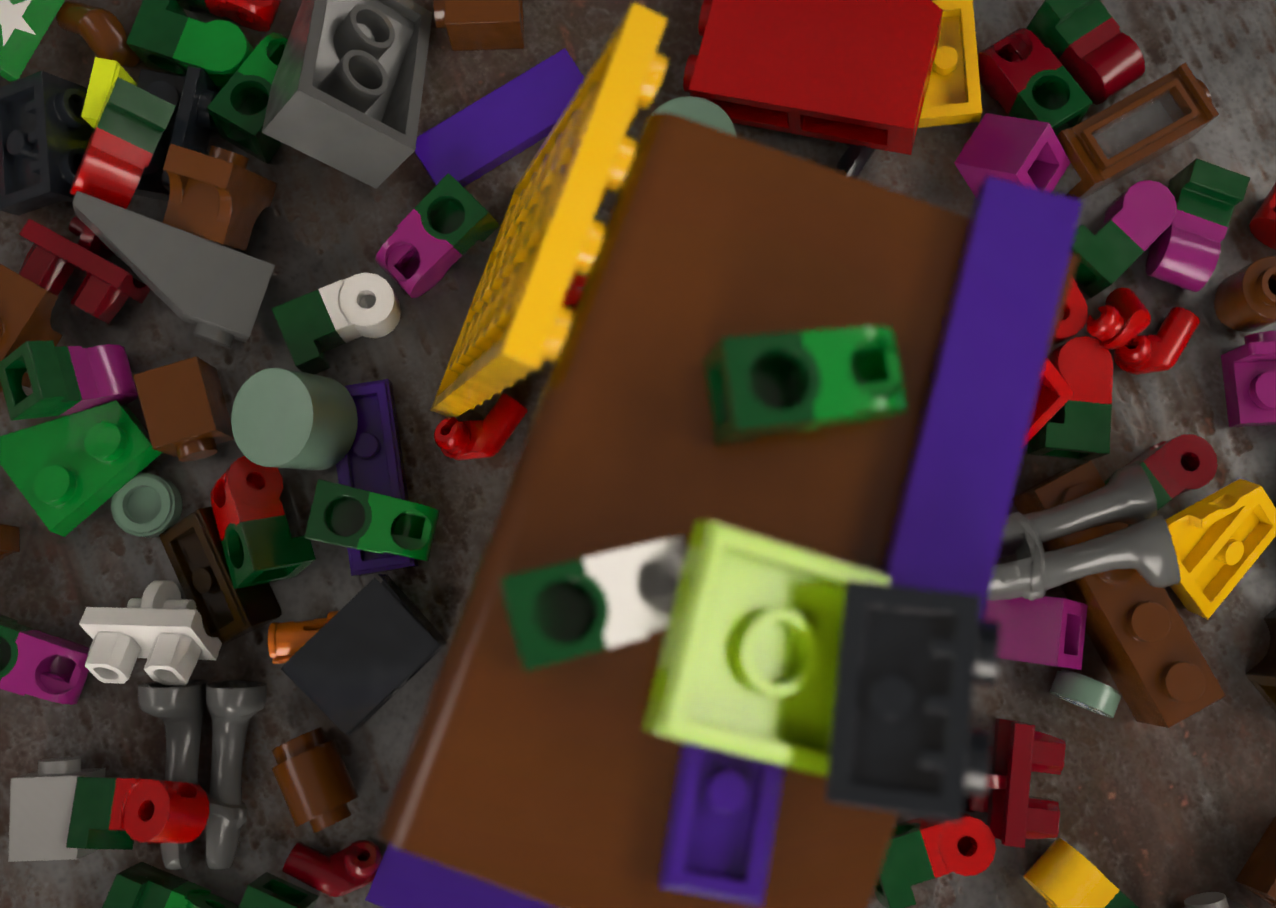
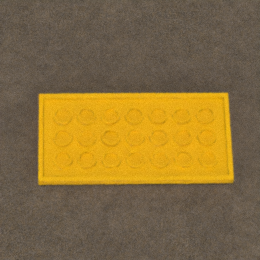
M636 3L631 5L518 181L430 411L456 418L469 409L474 410L476 405H482L484 400H491L495 393L501 394L505 387H512L518 379L524 380L531 371L538 372L545 359L554 362L558 357L574 317L573 309L561 305L564 295L570 289L577 274L587 275L604 238L606 224L593 219L595 212L601 207L608 190L617 192L620 188L637 148V140L625 134L631 127L639 107L646 110L650 106L667 68L668 57L655 52L667 18Z

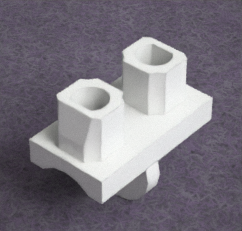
M157 580L151 582L144 591L143 597L131 598L128 601L127 608L86 607L79 623L93 639L85 667L103 683L125 684L131 676L137 658H148L143 670L153 681L164 685L186 686L198 660H217L222 645L218 637H209L203 628L202 617L196 609L195 601L192 599H181L178 586L173 581Z

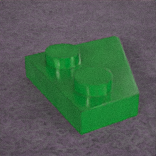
M117 400L0 436V465L49 531L63 537L69 534L163 453L152 448L148 431L132 411Z

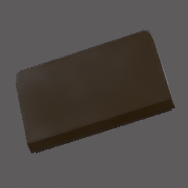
M212 506L197 509L159 535L187 599L195 601L196 609L202 617L203 628L209 637H218L222 645L272 622L282 615L281 608L269 582L234 589Z

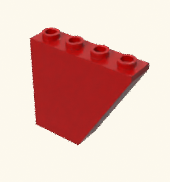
M704 0L700 11L698 27L699 35L703 36L698 55L690 54L684 71L683 89L685 92H689L690 96L707 99L718 105L729 116L732 123L911 155L938 48L943 10L931 0Z

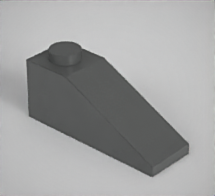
M76 192L72 203L76 216L182 321L195 325L193 331L195 337L227 348H231L233 339L246 343L250 337L275 265L82 192Z

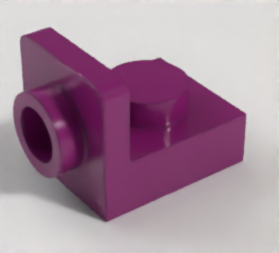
M1276 331L1258 332L1245 336L1244 345L1221 355L1229 427L1276 425Z

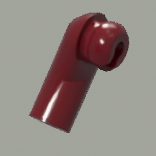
M357 840L351 846L330 856L299 841L290 852L282 872L330 897L336 898L371 884L383 856L378 846L369 840Z

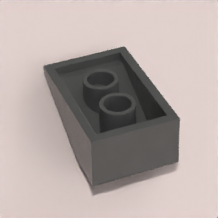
M302 0L271 85L262 133L377 189L416 148L433 13L412 0Z

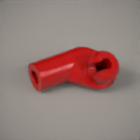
M1121 287L1110 292L1106 298V306L1098 308L1102 314L1097 320L1091 315L1088 317L1086 329L1091 336L1096 337L1095 339L1101 342L1099 344L1100 347L1111 350L1119 349L1149 326L1151 314L1134 291Z
M1171 308L1156 334L1136 336L1123 347L1115 349L1113 353L1115 363L1120 369L1133 375L1170 370L1177 363L1200 324L1199 317L1185 308Z
M502 393L484 420L458 422L455 417L443 419L434 431L435 443L441 448V452L445 456L458 461L493 457L500 452L528 410L512 397Z

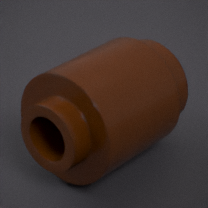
M1276 256L1261 258L1228 276L1220 283L1215 294L1214 310L1218 319L1225 326L1240 332H1255L1276 323Z
M322 727L300 735L272 750L277 762L272 771L296 827L309 821L313 832L316 833L352 815L347 803L359 796L335 740L327 741Z

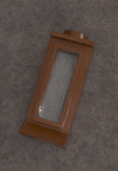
M1186 62L1176 70L1078 125L1061 130L1057 138L1069 161L1081 178L1065 196L1078 200L1088 197L1192 138L1219 115L1212 104L1208 88L1201 80L1195 78Z

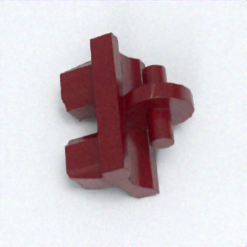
M77 216L73 217L70 221L69 231L80 237L78 244L30 218L28 219L19 235L33 243V246L18 273L19 275L58 296L75 268L84 272L87 276L70 303L107 324L120 311L128 297L141 304L143 303L151 289L146 284L133 278V275L128 271L107 261L112 255H116Z
M996 718L994 746L991 745L986 797L969 795L968 809L988 812L987 826L991 829L994 837L1000 839L1001 844L1004 846L1025 848L1026 839L1057 838L1060 823L1058 801L1050 798L1029 796L1031 771L1061 775L1065 761V740L1035 731V725L1016 720Z

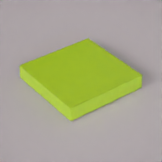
M712 520L695 521L642 730L827 777L847 581L890 585L891 577Z

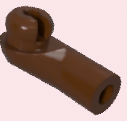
M65 1L56 14L58 25L63 30L81 35L98 58L115 60L121 66L128 68L135 67L140 63V58L126 43L130 33H125L122 24L115 15L105 9L75 1Z

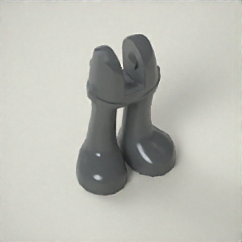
M1138 463L1123 466L1112 474L1105 486L1055 507L1022 515L1020 512L1008 514L997 558L1016 554L1017 561L995 566L987 600H1007L1023 597L1033 601L1044 597L1048 589L1088 575L1114 569H1136L1143 579L1153 587L1164 588L1179 584L1181 581L1180 569L1173 541L1163 515H1157L1156 496L1143 468ZM1111 523L1130 524V526L1079 544L1045 552L1042 543L1069 534Z
M188 680L186 686L164 685L159 682L142 683L138 685L140 709L147 714L162 719L164 722L166 735L164 781L198 784L202 720L205 705L207 704L212 718V758L209 793H206L209 800V817L206 824V860L209 869H229L233 866L241 827L247 821L248 809L242 801L241 778L247 730L251 717L264 709L267 683L248 680H221L209 684L207 680ZM194 841L185 844L160 843L165 869H186L192 857Z

